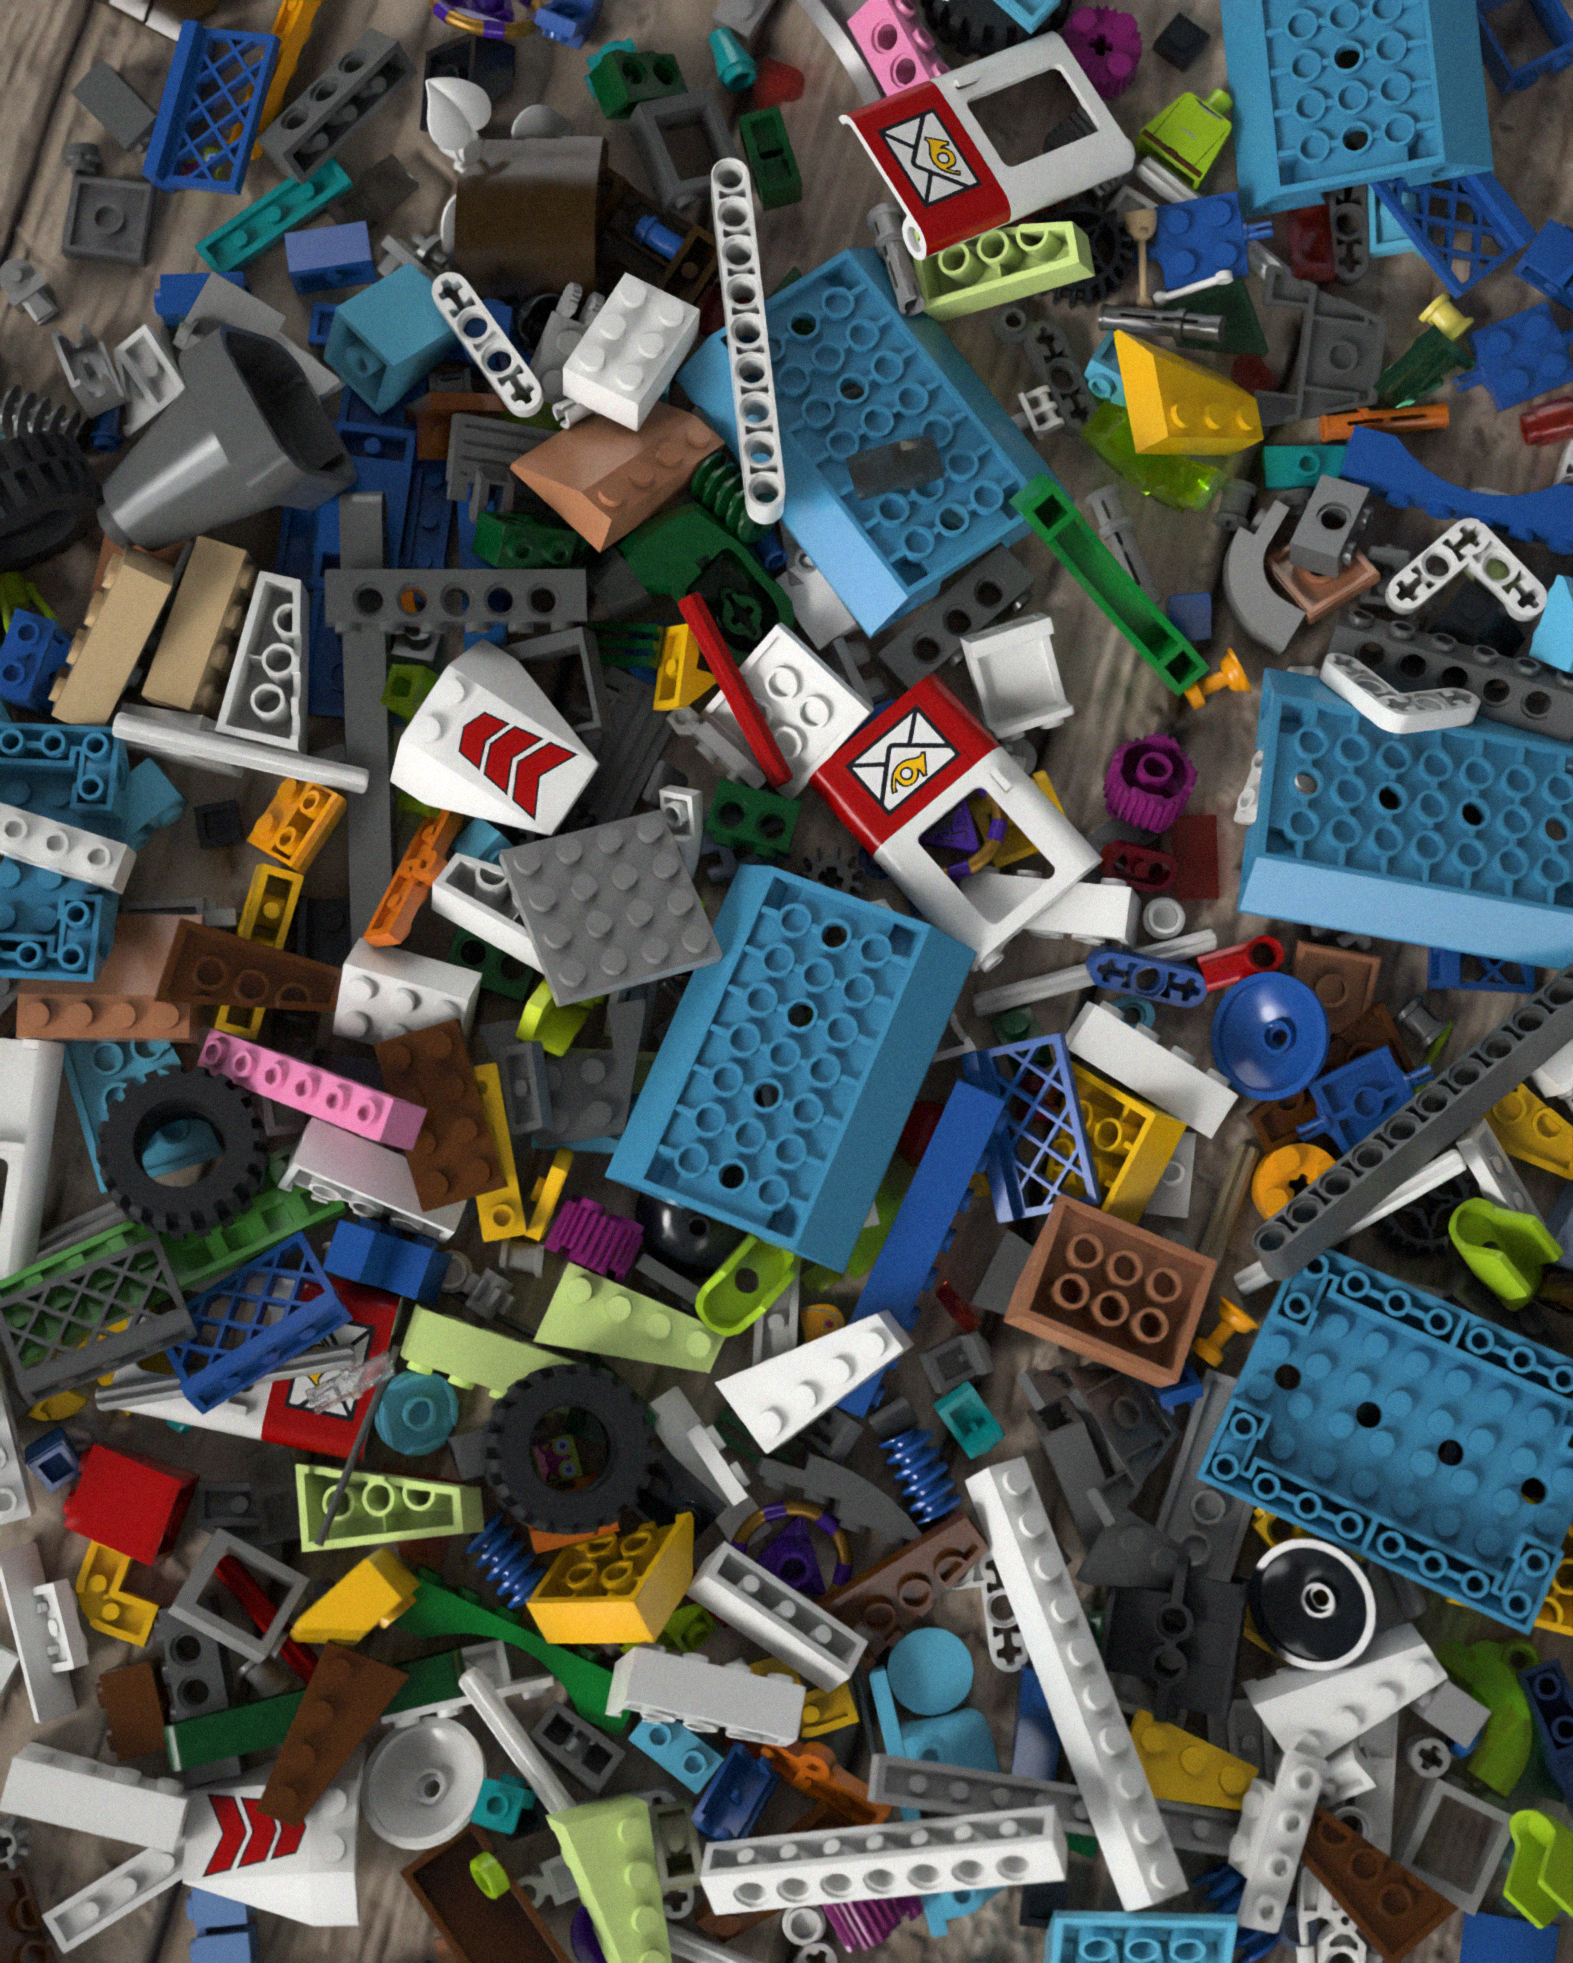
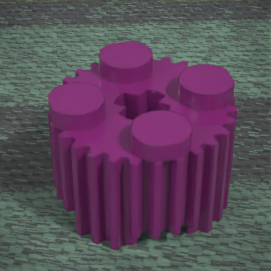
M1096 5L1095 10H1092L1091 7H1081L1073 13L1071 22L1067 21L1065 29L1062 30L1061 38L1102 101L1106 99L1111 100L1112 95L1118 97L1120 91L1125 92L1127 85L1130 86L1134 82L1143 44L1140 40L1141 33L1137 32L1138 22L1129 13H1117V8L1111 11L1109 6L1101 9L1099 5ZM1055 69L1056 71H1058V75L1062 76L1061 82L1067 83L1066 89H1072L1066 81V79L1064 78L1063 74L1059 70Z
M1155 731L1154 735L1144 736L1143 740L1136 737L1134 742L1128 740L1125 745L1118 746L1103 786L1105 791L1103 797L1107 799L1105 810L1111 818L1117 820L1125 819L1124 823L1126 825L1129 822L1132 823L1133 828L1139 825L1142 830H1145L1147 827L1152 832L1160 833L1168 830L1172 821L1176 822L1178 817L1182 815L1197 782L1198 771L1192 766V760H1187V753L1182 754L1180 752L1182 748L1176 743L1175 737L1169 739L1168 734L1160 736L1159 732Z
M573 1195L571 1201H565L544 1247L556 1253L559 1252L560 1247H563L562 1257L603 1275L609 1269L610 1272L607 1278L622 1284L644 1238L641 1235L644 1226L613 1213H610L609 1218L603 1216L607 1208L587 1198Z
M918 1895L822 1904L826 1915L848 1953L855 1951L859 1944L863 1950H868L870 1947L885 1941L891 1936L890 1932L902 1923L901 1918L905 1917L904 1915L911 1922L925 1910Z

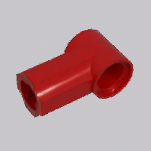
M1268 935L1258 936L1251 941L1196 957V969L1204 977L1207 993L1235 985L1253 974L1274 972L1283 963L1284 948L1274 937ZM1261 946L1269 950L1272 958L1269 967L1258 966L1253 961L1252 951L1254 947Z

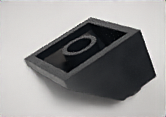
M468 33L426 51L420 130L429 132L427 123L428 97L425 83L427 79L454 77L470 81L481 87L488 95L490 102H492L513 86L516 47L499 39Z
M1468 579L1455 592L1426 631V633L1432 635L1434 633L1450 635L1457 642L1472 647L1476 645L1488 646L1495 649L1500 655L1510 658L1514 656L1526 639L1504 606ZM1408 655V658L1416 664L1425 661L1419 655ZM1456 666L1446 669L1449 674L1454 676H1461L1466 673L1465 670ZM1492 679L1487 683L1491 686L1496 679Z

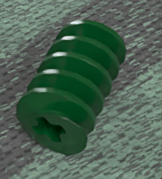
M715 453L695 472L690 482L692 498L700 504L702 503L704 508L710 513H714L715 517L723 524H726L730 531L738 534L742 542L746 544L755 543L762 539L776 522L759 524L750 518L745 505L742 472L737 474L738 466L735 463L725 464L726 456L723 453ZM769 493L759 494L755 497L762 503L773 501V496Z

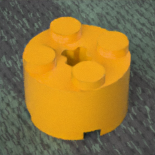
M1303 1143L1280 1147L1264 1156L1255 1166L1250 1179V1195L1262 1218L1267 1221L1294 1198L1295 1192L1292 1188L1288 1187L1289 1181H1295L1300 1178V1185L1306 1188L1337 1161L1323 1149Z

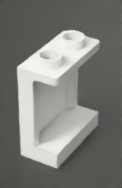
M1041 612L960 637L984 727L995 739H1000L1001 742L1018 740L1025 736V730L1040 726V729L1057 727L1065 722L1064 717L1075 714L1073 705L1068 703L1065 698L1049 635L1055 633L1051 617Z

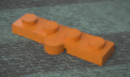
M432 806L428 807L362 937L374 948L401 944L409 935L412 928L411 922L419 906L425 902L429 895L428 888L432 886V883L448 864L445 854L453 838L462 829L464 814Z
M728 1736L723 1741L729 1747H732L735 1741L745 1745L750 1754L760 1760L762 1755L771 1761L783 1781L818 1803L825 1799L857 1826L882 1824L893 1805L867 1801L869 1785L835 1763V1754L822 1743L808 1742L805 1745L801 1740L797 1739V1741L790 1745L781 1747Z

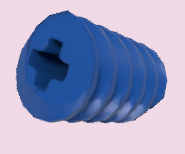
M919 1426L879 1444L880 1449L894 1448L895 1450L886 1460L887 1465L901 1464L902 1466L893 1476L894 1480H908L909 1485L900 1492L901 1496L916 1497V1501L907 1510L909 1513L922 1512L924 1516L915 1525L927 1522L951 1511L962 1501L961 1494H947L955 1485V1481L953 1478H940L941 1474L948 1468L946 1462H932L941 1450L939 1446H925L934 1435L932 1430H918Z
M502 1509L484 1523V1532H476L468 1536L471 1540L464 1551L466 1554L477 1551L482 1552L475 1564L476 1567L482 1568L492 1565L486 1580L492 1582L502 1578L503 1582L496 1593L499 1596L511 1592L514 1594L507 1605L509 1610L522 1606L529 1600L548 1568L545 1564L535 1568L531 1567L537 1557L535 1551L525 1554L520 1553L527 1542L524 1537L512 1541L509 1539L516 1526L514 1523L502 1527L499 1526L505 1515Z
M1228 1861L1210 1867L1193 1880L1195 1886L1205 1884L1210 1886L1202 1896L1204 1902L1218 1901L1219 1904L1210 1914L1237 1915L1247 1878L1228 1864ZM1237 1924L1234 1950L1243 1948L1245 1952L1236 1962H1252L1270 1952L1282 1939L1283 1931L1281 1927H1279L1277 1933H1270Z

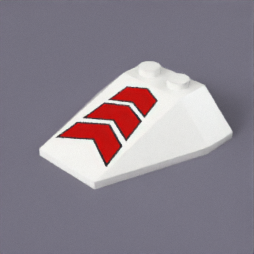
M483 638L448 664L400 738L390 782L425 805L553 837L600 764L521 663Z
M365 1742L358 1744L297 1828L255 1811L276 1760L249 1769L242 1775L224 1778L191 1790L194 1793L186 1819L182 1883L314 1927L360 1926L361 1878L357 1876L359 1794L361 1786H363V1772L366 1765Z

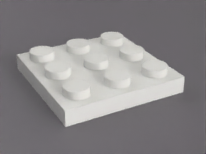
M780 622L776 624L752 652L739 670L793 774V779L790 782L775 789L783 797L794 800L808 785L811 775L841 748L872 713L874 708L787 626ZM720 690L699 716L712 725L764 775L725 696Z

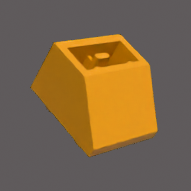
M287 777L279 786L276 796L265 813L256 821L254 830L247 841L296 873L304 875L347 810V801L323 785Z

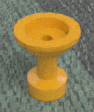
M1227 648L1226 655L1220 660V671L1194 682L1184 691L1194 711L1206 706L1205 696L1226 686L1234 692L1245 691L1247 694L1252 693L1248 679L1232 648Z
M1222 1294L1219 1296L1221 1304L1218 1308V1313L1223 1320L1207 1339L1198 1336L1190 1346L1199 1356L1215 1368L1225 1358L1220 1351L1236 1330L1240 1333H1248L1252 1329L1259 1330L1261 1328V1325Z

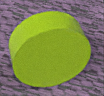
M484 1851L470 1861V1871L474 1880L489 1898L496 1899L509 1889V1881L504 1870L489 1852Z

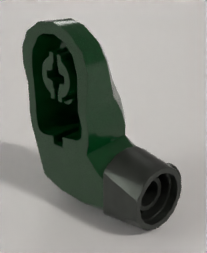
M695 502L668 509L641 524L618 546H615L614 543L610 545L586 568V580L617 622L655 602L652 597L656 595L670 593L678 604L682 598L699 592L736 664H743L776 624L782 622L792 630L795 622L791 599L772 578L751 546L742 542L738 534L730 531L719 519Z

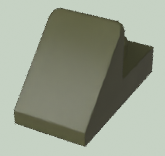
M687 1799L648 1807L661 1892L702 1885L699 1878L702 1858L697 1829L691 1819L694 1813L692 1800Z

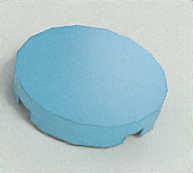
M411 1369L405 1370L388 1381L374 1416V1425L381 1440L391 1449L412 1457L427 1455L442 1447L448 1440L449 1436L447 1435L451 1432L452 1427H456L459 1418V1399L453 1386L439 1374L433 1372L432 1376H428Z
M927 1626L910 1630L894 1645L889 1653L887 1675L891 1691L900 1704L914 1713L929 1716L947 1713L962 1703L971 1689L974 1668L970 1652L962 1640L946 1628Z

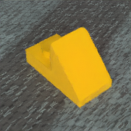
M688 624L664 627L665 633L659 659L653 710L655 711L684 709L717 683L713 673L697 669L701 650Z

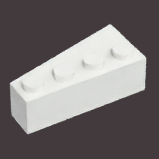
M985 866L972 876L961 879L960 891L987 922L996 924L1049 879H1043L1042 873L1037 871L1017 870L1016 876L1000 874L999 868ZM1083 877L1023 929L1030 930L1029 934L1032 936L1050 940L1063 939L1064 933L1072 934L1071 939L1094 946H1100L1102 943H1105V939L1119 940L1121 942V949L1131 951L1136 949L1142 901L1131 887H1126L1127 882L1124 880L1101 878L1100 884L1084 883Z

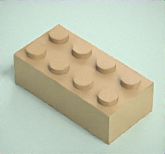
M198 535L141 693L154 707L203 715L209 719L211 717L215 718L218 715L223 701V695L220 693L224 679L230 678L236 657L234 651L238 640L241 639L259 571H262L247 550Z
M127 544L121 556L113 553L103 575L105 577L101 586L105 587L103 593L96 590L93 594L83 623L87 625L86 630L81 628L76 630L69 645V653L65 661L69 663L68 668L63 665L59 666L50 686L52 689L48 700L54 702L51 716L71 725L105 727L172 588L173 566Z

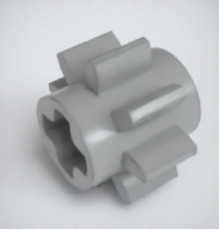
M486 1267L481 1276L472 1272L461 1289L469 1294L464 1305L491 1321L497 1312L505 1316L517 1299L509 1293L514 1283Z
M0 1815V1838L10 1837L12 1840V1845L2 1846L0 1844V1865L7 1861L8 1866L13 1870L21 1864L18 1853L28 1855L34 1850V1847L27 1843L28 1834L34 1828H25L19 1822V1815H13L7 1822Z

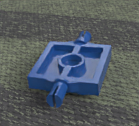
M1237 191L1154 207L1157 210V233L1155 243L1146 245L1147 262L1158 260L1163 269L1167 292L1214 277L1217 272L1223 270L1232 271L1233 280L1250 277L1247 260L1249 242L1270 237L1274 238L1272 220L1247 225L1240 211ZM1131 247V251L1134 253L1133 265L1139 264L1138 247Z
M1547 302L1541 303L1470 333L1466 338L1474 355L1475 369L1453 378L1454 385L1460 384L1456 388L1459 393L1482 384L1490 393L1498 413H1501L1573 382V363L1569 356V347L1573 346V328L1562 332L1556 325Z
M1382 1045L1315 1078L1308 1088L1316 1103L1318 1117L1295 1126L1296 1132L1300 1134L1298 1136L1303 1143L1326 1132L1333 1139L1342 1158L1414 1097L1413 1089L1431 1080L1433 1081L1435 1075L1434 1073H1429L1432 1069L1427 1063L1405 1074L1395 1064L1388 1047Z

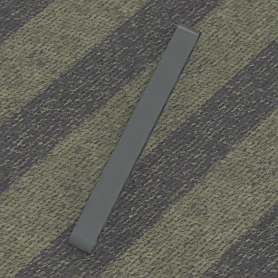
M384 491L340 492L339 533L341 569H389L388 509ZM364 592L357 598L359 608L366 613H375L381 608L380 598L372 592ZM361 627L360 634H342L346 764L367 769L370 774L365 793L359 794L347 791L352 949L358 939L363 937L398 868L395 784L390 782L395 762L391 634H380L379 627ZM399 944L388 945L390 947L399 949Z
M1573 962L1255 1231L1252 1237V1246L1268 1277L1274 1280H1285L1296 1275L1573 1039Z

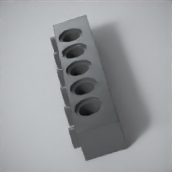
M325 569L324 573L325 626L335 627L336 634H360L361 627H379L380 634L405 633V627H422V633L444 634L448 633V626H465V633L469 634L491 633V626H508V633L515 634L533 633L534 626H551V633H557L576 628V626H582L587 621L586 569ZM364 592L376 594L381 600L380 610L375 613L362 611L357 604L358 596ZM407 592L418 593L424 600V609L418 613L406 611L401 604L402 595ZM450 592L461 593L467 600V609L461 613L450 611L444 602L445 595ZM493 592L504 593L510 601L509 610L504 613L493 611L488 604V595ZM535 592L548 594L552 600L551 611L542 613L535 610L531 604V595Z
M1341 608L1325 657L1330 653H1342L1354 657L1400 693L1449 687L1467 690L1480 699L1481 703L1476 714L1477 716L1570 743L1573 736V673L1559 670L1558 672L1541 667L1536 661L1525 657H1518L1516 659L1506 657L1488 646L1476 645L1472 647L1457 642L1452 636L1444 633H1434L1432 635L1416 630L1411 624L1403 621L1388 622L1377 619L1370 612L1363 609L1347 610ZM1376 642L1383 647V650L1373 652L1365 648L1364 644ZM1416 654L1425 661L1413 664L1407 661L1405 656ZM1456 666L1465 670L1466 673L1461 676H1454L1449 674L1446 669ZM1492 679H1501L1508 685L1503 688H1494L1487 682ZM1541 691L1549 697L1545 700H1535L1529 694Z

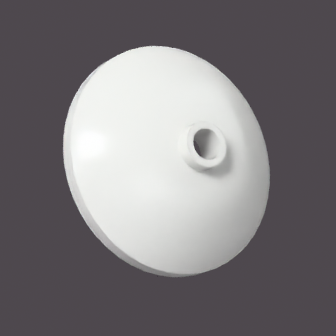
M424 1716L420 1717L421 1722L393 1729L379 1742L365 1766L363 1786H361V1803L364 1815L371 1828L380 1837L394 1846L410 1850L432 1848L454 1837L471 1820L483 1778H487L485 1756L479 1742L472 1733L458 1722L449 1718ZM440 1785L437 1795L431 1797L433 1788Z

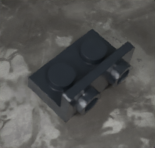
M299 895L298 906H295L291 920L292 931H297V948H291L290 953L343 969V964L352 951L350 899H315L307 895Z
M662 1447L656 1454V1463L649 1465L647 1474L652 1476L647 1489L640 1490L637 1495L640 1501L632 1510L646 1523L655 1521L658 1528L676 1523V1515L691 1511L694 1517V1543L719 1517L727 1505L671 1453Z

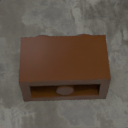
M160 1656L112 1668L100 1674V1682L96 1685L97 1699L100 1707L107 1710L110 1725L106 1727V1739L111 1752L116 1751L118 1762L167 1750L162 1726L171 1723V1703L163 1680Z

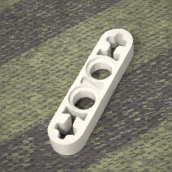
M446 272L439 275L432 285V297L439 312L507 408L519 417L535 415L543 404V392L536 377L468 281L462 275L455 272ZM450 286L454 291L459 289L458 294L465 307L460 313L452 299H444L446 297L444 293L446 287ZM472 318H480L487 323L486 332L478 338H471L464 333L466 322ZM505 352L511 356L510 366L502 372L491 370L488 367V360L493 353ZM515 376L524 391L527 392L533 389L530 393L532 399L530 403L525 404L522 400L514 402L517 399V395L510 381Z

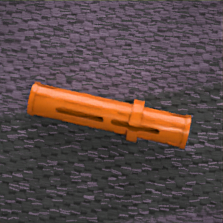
M1445 402L1369 411L1367 407L1357 408L1356 413L1321 415L1319 419V432L1322 442H1328L1329 440L1347 439L1355 425L1387 434L1439 428L1446 429L1449 424V411Z

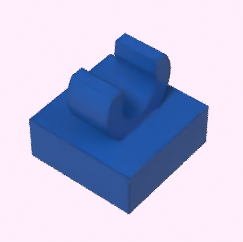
M1189 1358L1185 1360L1178 1383L1163 1388L1151 1385L1162 1409L1165 1408L1170 1416L1175 1415L1174 1405L1188 1402L1192 1410L1196 1399L1204 1397L1201 1382Z

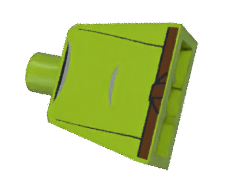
M1218 88L1213 89L1204 101L1192 92H1184L1140 130L1134 147L1135 151L1144 158L1148 155L1154 156L1184 182L1199 192L1231 133L1233 126L1223 117L1233 105L1231 98Z

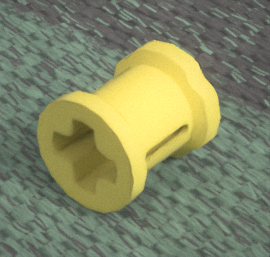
M1445 291L1425 309L1418 319L1422 323L1428 322L1444 338L1443 344L1448 348L1475 321L1472 317L1466 318L1449 301L1450 295Z

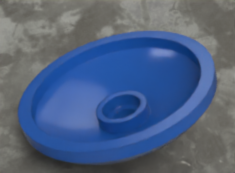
M1262 972L1250 975L1236 983L1225 994L1217 1007L1211 1028L1213 1057L1219 1072L1231 1080L1229 1085L1247 1097L1264 1101H1277L1300 1093L1318 1076L1328 1055L1330 1025L1325 1007L1310 986L1292 975L1278 972ZM1283 1031H1286L1287 1041L1283 1045L1280 1036Z

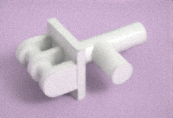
M1048 385L1041 386L1026 394L1024 392L1018 394L1024 411L1010 417L1020 430L1031 426L1038 440L1044 439L1045 435L1061 428L1065 424L1063 417L1058 418L1055 412L1058 408L1056 402H1051L1048 396L1051 392ZM1037 401L1039 407L1032 410L1030 404ZM1044 417L1046 423L1039 426L1037 420Z

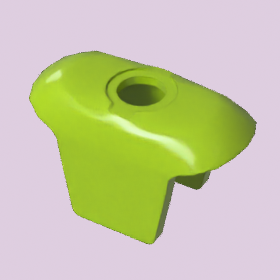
M1474 1197L1463 1202L1456 1208L1450 1218L1448 1231L1451 1239L1469 1268L1506 1309L1514 1312L1523 1308L1535 1295L1542 1280L1541 1264L1558 1261L1564 1255V1251L1536 1216L1501 1209L1486 1199ZM1490 1241L1495 1244L1498 1250L1485 1248L1482 1245Z
M749 1233L697 1294L695 1309L700 1319L708 1328L726 1337L740 1334L762 1316L798 1275L796 1271L801 1264V1257L763 1242L758 1236ZM749 1268L757 1273L759 1285L754 1292L743 1293L737 1289L734 1279L740 1269Z
M1535 1809L1518 1811L1509 1821L1510 1834L1515 1843V1852L1503 1893L1538 1929L1549 1926L1562 1908L1573 1917V1832L1554 1815Z

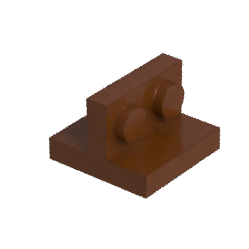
M430 392L404 406L405 423H416L418 460L447 461L452 414L462 413L501 421V417L511 411L498 394Z

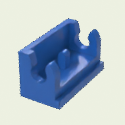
M366 221L284 233L288 271L297 295L378 282L372 241H370Z
M735 1741L691 1819L701 1836L711 1842L749 1838L782 1777L776 1772L769 1759L763 1755L760 1760L754 1758L745 1745Z

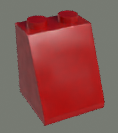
M106 1441L94 1443L92 1448H86L78 1466V1472L82 1473L77 1490L71 1489L63 1506L62 1513L67 1515L63 1527L149 1566L170 1558L194 1495L196 1483L201 1475Z

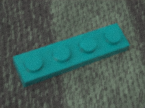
M332 156L303 185L289 177L194 245V247L211 271L238 272L285 238L284 233L294 232L354 189L353 183Z

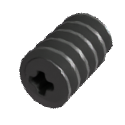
M12 384L9 387L0 407V432L3 436L16 438L18 434L26 432L37 434L38 431L48 430L52 433L60 432L75 440L83 453L86 451L90 444L89 435L94 430L93 418H87L81 425L82 414L79 410H73L65 418L67 410L65 404L58 403L51 412L52 401L49 397H43L35 405L37 398L35 391L28 390L21 399V386L19 384Z

